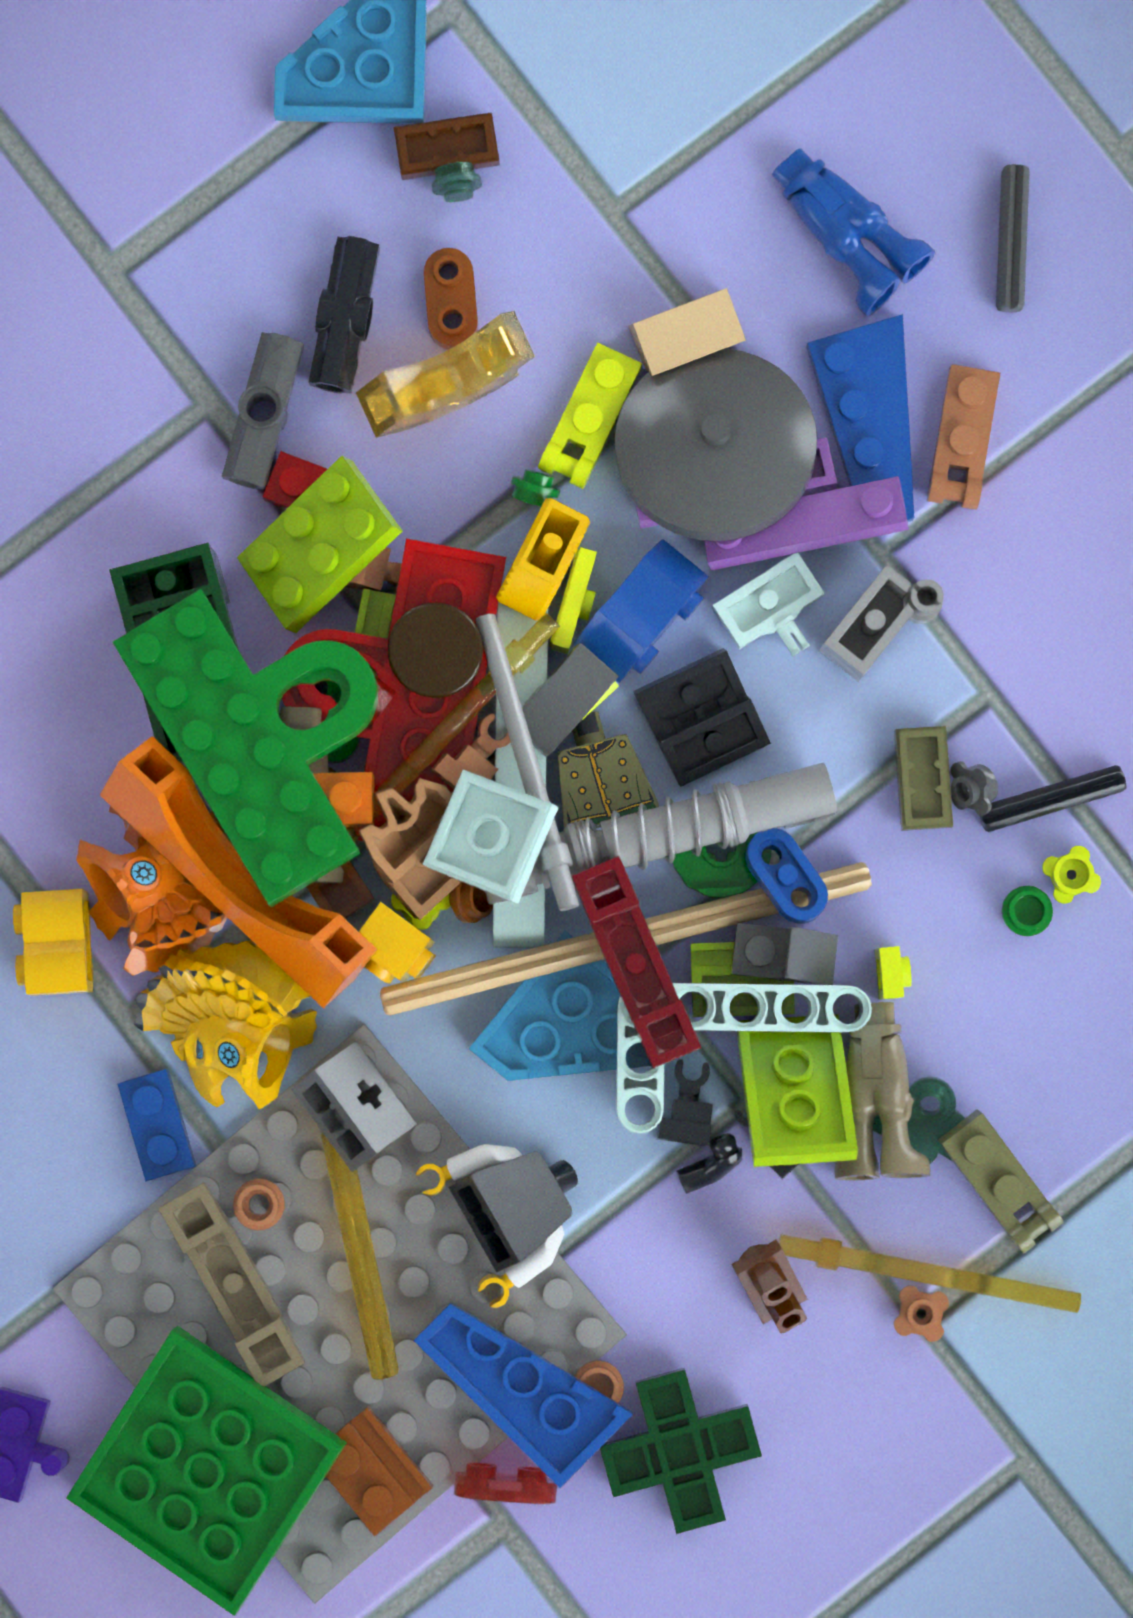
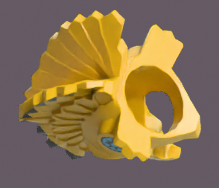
M252 940L239 944L227 942L217 947L201 946L195 952L188 949H179L176 956L172 954L158 968L161 975H157L149 980L148 988L140 992L135 999L141 1012L136 1017L134 1025L142 1031L160 1030L163 1034L175 1035V1039L171 1041L173 1050L181 1061L186 1060L196 1089L208 1103L215 1107H220L225 1103L221 1094V1085L228 1076H231L241 1085L245 1093L260 1110L278 1097L281 1082L293 1049L313 1042V1033L317 1028L315 1021L317 1012L313 1009L298 1013L291 1012L298 1007L302 999L308 998L310 995L265 952L256 946ZM261 1051H263L267 1055L268 1063L264 1074L258 1080L259 1056Z

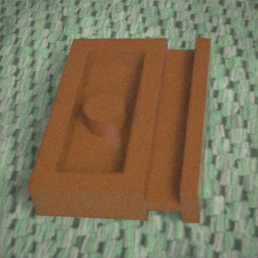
M369 1405L335 1433L348 1443L326 1477L374 1537L433 1488L434 1485Z

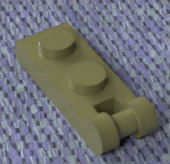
M978 1109L937 1140L1023 1254L1036 1245L1034 1239L1044 1231L1049 1229L1053 1232L1064 1223L1058 1212L1048 1202L984 1114ZM1028 1203L1035 1213L1020 1224L1013 1214Z

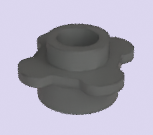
M962 761L954 763L950 769V773L954 778L951 784V798L954 805L960 810L965 808L973 809L980 816L988 814L991 811V802L998 793V784L993 772L982 764L968 768Z

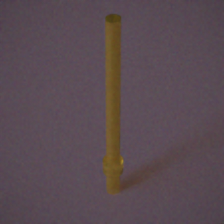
M547 613L519 641L513 639L505 647L513 676L518 671L523 674L536 660L533 655L561 627ZM490 671L375 792L393 788L398 794H401L497 694ZM374 796L375 821L382 812ZM363 827L345 828L355 842L361 836L359 830Z
M780 1234L778 1240L785 1256L814 1261L818 1268L837 1271L839 1266L1078 1313L1081 1305V1293L844 1247L840 1240L821 1237L818 1242Z

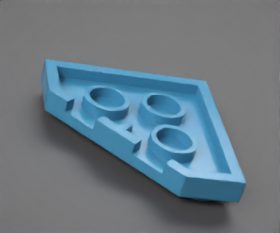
M350 0L343 7L340 5L312 31V36L293 54L289 53L275 66V121L424 123L427 0Z
M564 930L556 942L573 938V936ZM599 960L524 980L469 1047V1050L507 1081L617 1070V1006L620 994L607 964ZM635 1043L629 1047L625 1056L626 1064L629 1068L652 1066L641 1043Z

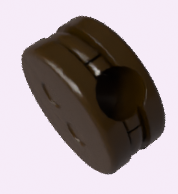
M425 603L410 609L396 622L388 641V659L394 675L407 689L425 697H446L464 689L476 676L483 657L482 638L473 620L462 610L445 603Z

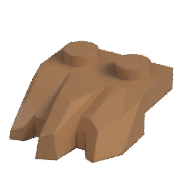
M420 778L415 786L413 799L410 803L393 788L375 792L374 796L386 822L379 828L367 825L359 830L379 877L415 919L419 920L462 882L423 865L452 794L444 785Z

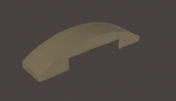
M205 1182L159 1207L158 1209L183 1253H187L236 1340L234 1345L254 1380L260 1385L266 1386L305 1364L302 1353L265 1281Z

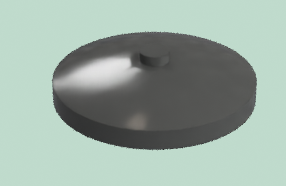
M734 349L719 350L654 376H651L648 372L629 393L620 411L616 425L615 451L617 467L622 483L633 502L646 516L661 527L673 533L697 540L727 541L739 539L760 532L779 521L802 497L812 477L816 460L817 431L811 407L798 385L785 372L769 361Z

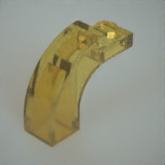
M515 311L502 313L472 336L439 355L416 364L383 371L358 390L356 395L375 437L378 438L431 422L487 396L518 377L519 373L517 370L533 359L535 355Z

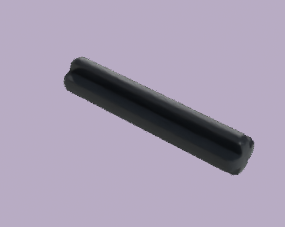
M1114 765L992 802L991 811L986 815H979L985 831L991 832L1120 793L1127 788L1126 779L1121 767Z

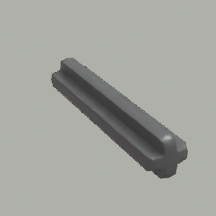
M1020 164L1005 165L1001 172L996 308L999 311L1011 313L1021 311L1025 303L1030 170L1027 166Z

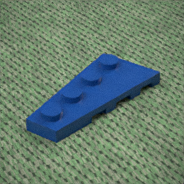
M903 314L808 342L806 349L849 486L899 476L907 521H913L915 516Z
M452 1302L414 1339V1342L559 1488L633 1415L631 1410Z

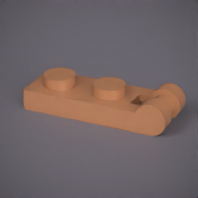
M954 364L950 365L928 487V502L942 504L943 500L946 499L962 502V508L977 510L981 497L982 479L1000 372ZM949 468L967 471L965 483L947 480Z

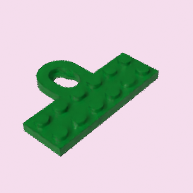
M202 589L112 642L270 907L275 906L361 854L309 768L310 764L358 736L368 726L375 714L378 702L377 682L369 664L360 653L350 646L336 641L310 642L253 675ZM324 680L333 681L340 687L341 698L338 704L329 710L325 721L307 730H295L286 726L281 721L279 703L284 693L291 687L299 684L315 685Z

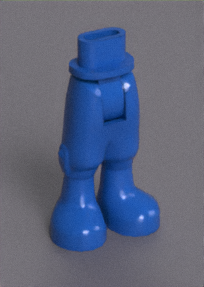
M799 148L773 171L772 176L785 188L783 197L791 201L802 222L823 245L825 253L836 261L845 263L852 270L859 282L855 299L856 304L866 316H870L891 298L897 290L900 280L904 284L911 281L930 263L936 252L925 241L906 238L888 224L885 213L878 204L870 202L839 175L824 168L825 163L821 159L814 162ZM864 238L872 242L886 257L892 270L874 257L863 246L860 239Z

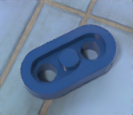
M778 828L758 832L751 839L745 852V860L749 871L784 919L795 924H805L815 920L825 909L828 901V890L824 881L789 833ZM767 849L774 850L779 856V863L776 865L765 863L762 859V852ZM794 891L804 892L808 897V905L805 907L796 906L791 900V893Z

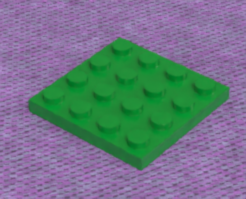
M176 1326L169 1333L66 1499L235 1616L244 1605L348 1442L268 1387L257 1383L252 1376L184 1329Z

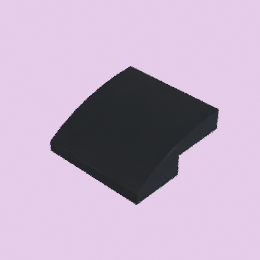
M724 648L633 691L680 787L771 744L752 700L747 696L729 654Z

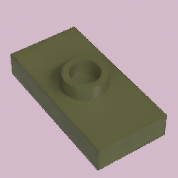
M946 726L895 729L894 740L901 831L952 828L953 814Z

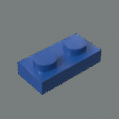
M169 1069L118 1083L145 1182L196 1167V1161Z

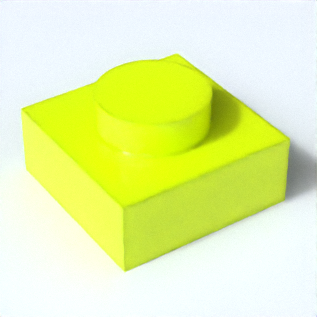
M900 946L874 949L879 1000L904 997L903 987H911L912 983L909 957H901Z

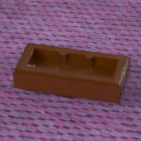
M492 112L393 127L402 180L500 165Z

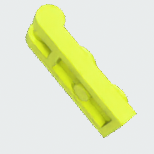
M597 342L556 430L540 459L538 469L551 475L556 471L571 478L570 484L581 489L585 488L619 417L623 404L641 371V362ZM568 442L585 449L579 460L563 453Z

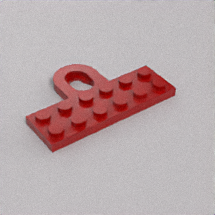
M406 538L388 639L336 629H321L300 637L284 654L285 656L310 642L336 641L355 649L376 671L379 678V690L375 714L368 726L356 736L370 739L364 772H372L374 774V793L382 789L393 788L410 803L413 799L415 786L421 778L444 785L453 794L454 789L430 769L442 754H448L454 759L463 746H471L473 744L487 668L484 648L480 668L474 679L464 689L450 696L431 698L410 691L396 678L388 659V641L394 625L401 616L410 609L425 603L438 602L455 606L465 612L476 626L475 620L478 617L486 614H495L496 616L498 607L496 596L502 585L506 557ZM299 684L291 687L282 697L285 707L321 708V723L325 721L329 710L338 704L332 696L320 693L315 685ZM374 796V826L379 828L386 821ZM354 827L352 839L363 841L359 830L363 827Z

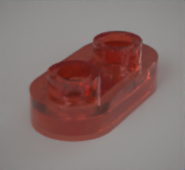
M471 1462L466 1463V1472L455 1473L454 1495L476 1500L554 1504L557 1498V1485L539 1467H518L517 1474L497 1473V1465Z

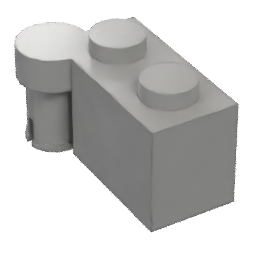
M887 564L824 642L819 652L859 682L907 620L915 624H925L931 622L939 614L944 596L941 586L937 582L927 579L910 586L911 583Z

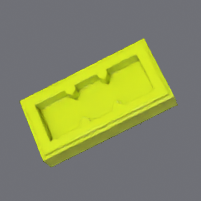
M582 547L576 551L549 645L553 651L568 655L578 618L588 621L596 592L588 590L587 586L596 558V551Z

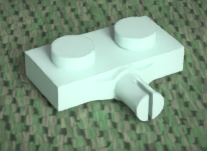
M795 553L715 603L712 609L739 650L762 635L777 632L793 657L800 652V649L803 651L810 646L794 620L802 609L823 597L825 593L800 554Z

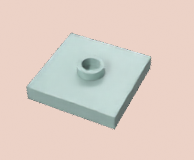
M462 770L423 865L518 904L558 807L547 801Z

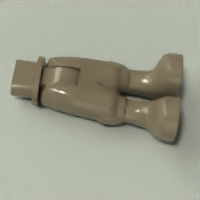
M893 1002L871 1003V1016L866 1025L857 1031L848 1032L852 1037L848 1050L846 1069L858 1146L857 1160L836 1161L834 1168L835 1179L848 1181L879 1179L880 1175L888 1178L930 1176L929 1160L927 1156L912 1148L908 1134L907 1122L912 1115L914 1100L909 1092L905 1050L900 1035H898L902 1032V1026L895 1024ZM859 1004L854 1005L855 1020L859 1016ZM877 1115L882 1123L880 1167L873 1141V1123Z

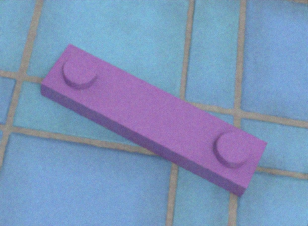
M897 476L802 496L784 517L760 532L727 541L704 540L708 565L711 571L909 530L900 479Z

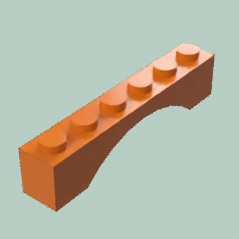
M151 736L118 762L100 796L322 1008L326 1007L356 979L377 949L339 913L318 908L292 895L275 906L270 907L234 846L212 819L197 791L190 772L164 746Z

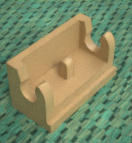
M727 288L628 326L646 372L649 371L651 376L746 341Z

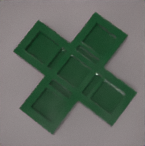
M685 1368L635 1381L648 1431L607 1442L600 1448L613 1497L663 1484L676 1534L726 1521L713 1470L762 1456L748 1404L698 1417Z

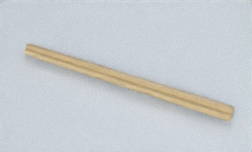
M863 862L818 873L827 887L828 900L865 891L872 886L869 869ZM760 888L646 918L645 920L655 944L660 945L729 927L737 923H744L778 914L779 912L763 889ZM794 891L791 893V900L796 906L804 907L808 905V897L804 892ZM592 932L386 986L380 990V999L386 1015L391 1016L603 960L604 957Z

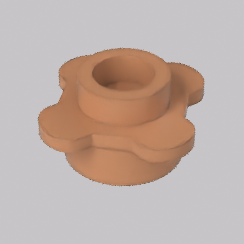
M915 1286L904 1287L899 1293L901 1301L899 1316L893 1322L896 1332L901 1336H908L911 1333L923 1335L930 1342L939 1340L944 1334V1329L941 1325L943 1312L949 1307L947 1296L940 1291L928 1294L919 1292ZM919 1309L926 1311V1316L922 1319L918 1318L916 1314Z

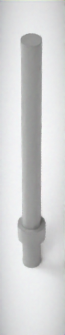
M495 614L482 615L475 621L482 638L484 652L525 793L549 802ZM553 819L538 857L543 873H549L559 911H566L578 907L579 901L569 867L573 865L569 848L566 843H561L556 822Z

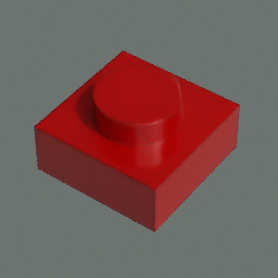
M280 451L262 498L266 502L287 509L327 468Z

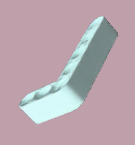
M673 983L679 1000L684 994L694 992L701 995L706 1002L707 1009L703 1018L697 1022H691L696 1031L852 1032L866 1025L872 1011L871 1002L866 993L858 987L849 985ZM738 993L749 994L757 1002V1014L754 1019L747 1023L738 1022L730 1014V1001ZM793 993L804 997L809 1007L806 1018L796 1024L787 1021L781 1011L783 1000L786 996ZM842 994L851 995L859 1003V1016L851 1024L841 1023L833 1013V1004ZM619 997L617 1006L616 1111L618 1119L626 1129L641 1134L650 1132L662 1120L664 1111V1065L654 1069L651 1067L650 1070L644 1073L633 1072L627 1066L625 1059L627 1050L635 1043L641 1042L621 997ZM641 1094L652 1100L655 1110L650 1121L638 1125L627 1119L625 1106L631 1097Z

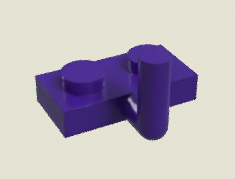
M5 1387L0 1388V1498L19 1503L23 1498L33 1462L41 1464V1470L44 1474L54 1476L68 1465L70 1456L65 1449L39 1442L51 1400Z

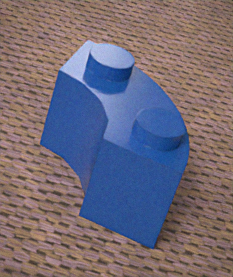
M662 539L641 559L621 586L596 612L573 645L576 646L582 643L619 676L616 679L619 683L632 669L642 674L659 653V650L653 645L674 620L680 616L686 621L701 604L704 597L698 591L709 576L667 541Z

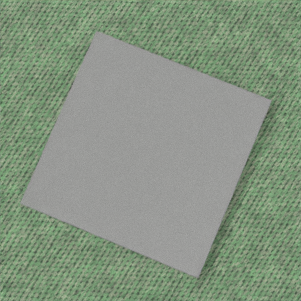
M365 1024L359 1027L52 1288L134 1388L139 1383L171 1330L176 1326L181 1327L252 1376L234 1345L236 1340L186 1252H182L158 1209L205 1182L260 1272L305 1360V1364L266 1385V1387L333 1433H336L369 1405L434 1485L428 1493L424 1494L409 1509L374 1537L336 1488L325 1477L275 1555L314 1604L508 1438L498 1425L414 1342V1339L451 1302L574 1377L584 1364L599 1360L627 1336L625 1331L558 1252L553 1263L520 1288L515 1285L511 1287L508 1300L503 1306L498 1308L489 1306L492 1300L502 1294L503 1288L498 1283H490L485 1289L478 1292L479 1281L488 1274L502 1276L506 1273L505 1269L496 1273L448 1187L456 1182L453 1179L446 1181L442 1192L429 1196L422 1192L437 1187L440 1181L439 1174L436 1171L430 1170L416 1176V1172L421 1166L434 1164L442 1167L447 1165L448 1158L465 1152L470 1148ZM356 1041L364 1053L373 1060L378 1072L394 1094L403 1101L416 1125L355 1171L351 1172L291 1089L313 1070ZM253 1179H267L275 1183L282 1191L285 1199V1209L281 1219L274 1226L265 1230H252L243 1226L236 1218L233 1210V1200L237 1190L244 1183ZM257 1194L252 1197L250 1206L255 1213L263 1214L268 1210L269 1202L265 1196Z

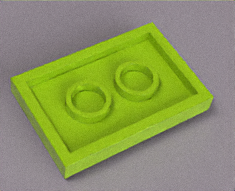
M342 455L267 527L237 559L283 627L297 633L403 531L355 463Z
M834 1014L836 1019L839 1021V1014ZM806 1016L785 1017L787 1021L795 1024L800 1023L806 1018ZM740 1020L738 1022L747 1023L751 1020ZM737 1031L753 1167L857 1160L858 1146L841 1032Z

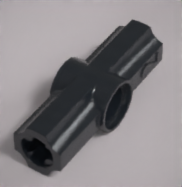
M337 236L327 289L323 288L317 309L315 332L318 333L308 381L310 386L338 394L352 393L361 343L367 340L372 319L374 301L371 298L380 253L379 244L354 236Z

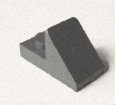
M737 923L731 974L817 985H833L838 935L798 927L787 929Z

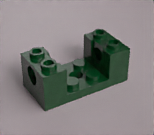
M208 542L109 569L126 633L202 589L238 648L227 608L230 599L218 555ZM144 697L154 738L185 766Z

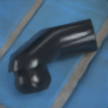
M725 1133L713 1138L709 1144L713 1152L712 1156L676 1170L686 1194L721 1180L740 1164L743 1151L742 1147L737 1146L734 1135Z

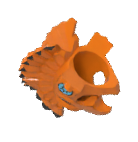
M110 806L109 812L123 819L125 826L123 839L132 845L135 851L123 855L113 854L101 846L90 844L80 839L76 861L84 871L99 900L89 910V915L95 920L96 927L110 941L121 927L130 928L127 943L131 951L123 966L125 971L132 976L144 971L156 973L159 971L158 968L172 954L176 956L179 949H188L195 952L201 946H209L214 934L223 929L227 916ZM211 810L210 815L212 819L215 821L217 826L220 828V830L226 836L228 841L231 843L227 834L225 833L224 829L222 828L221 824L216 818L215 814Z

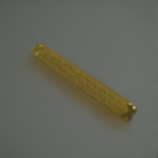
M322 1132L321 1138L370 1374L374 1380L394 1377L397 1375L399 1367L358 1171L356 1169L351 1172Z

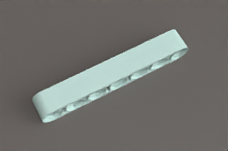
M498 601L497 623L521 706H523L535 690L548 679V609L542 620L535 621ZM496 693V740H500L507 732V728ZM511 742L505 747L496 748L495 767L499 770L495 773V782L525 793ZM534 747L546 788L547 757ZM543 883L537 885L538 892L521 897L518 904L509 900L494 904V947L535 948L545 945V889Z

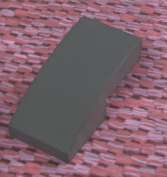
M582 643L577 644L546 682L540 685L522 706L533 746L545 757L549 756L619 677Z

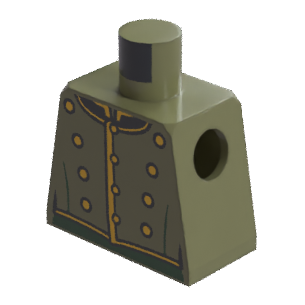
M591 712L581 720L572 730L576 747L557 752L564 828L568 823H574L575 820L579 822L581 819L585 822L588 817L593 821L596 829L601 828V821L611 819V814L614 810L620 816L638 812V807L641 803L647 809L659 807L657 798L627 734L606 739L599 712Z

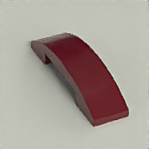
M620 856L572 875L573 883L595 938L652 1068H657L701 1049L702 1047L682 1000H679L640 909L639 900Z

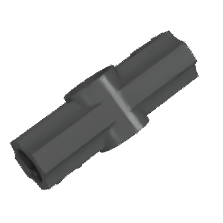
M261 332L246 390L242 393L238 402L239 415L224 465L223 479L240 486L265 490L280 432L287 423V407L303 353V343L288 336ZM270 401L276 405L273 417L264 422H257L251 419V409L257 402Z

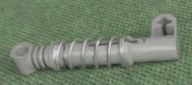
M823 762L770 776L762 780L750 781L739 786L731 782L723 784L719 782L718 785H713V793L700 795L698 790L694 789L692 798L675 803L671 797L667 796L664 806L647 809L641 803L638 807V812L620 816L614 810L611 814V819L600 822L601 830H597L593 821L588 817L585 822L581 819L579 822L575 820L574 823H568L563 832H559L561 843H566L569 848L573 865L569 867L571 876L617 856H620L624 868L638 865L640 869L645 871L648 862L662 859L663 857L672 864L675 854L691 850L694 855L699 857L704 846L717 843L723 849H726L728 845L732 848L733 845L738 846V844L744 843L749 834L760 831L764 832L768 829L784 826V829L831 817L837 812V805L826 765ZM537 857L521 897L538 892L537 885L542 883L544 889L551 888L549 873H543L539 857ZM485 891L488 904L508 901Z

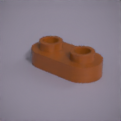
M454 248L439 249L429 256L424 266L428 328L432 339L437 345L447 350H460L471 344L478 331L473 266L468 256L462 251ZM446 265H452L457 268L458 273L453 279L446 280L439 275L441 268ZM449 314H457L462 318V323L455 329L447 328L443 324L445 317Z

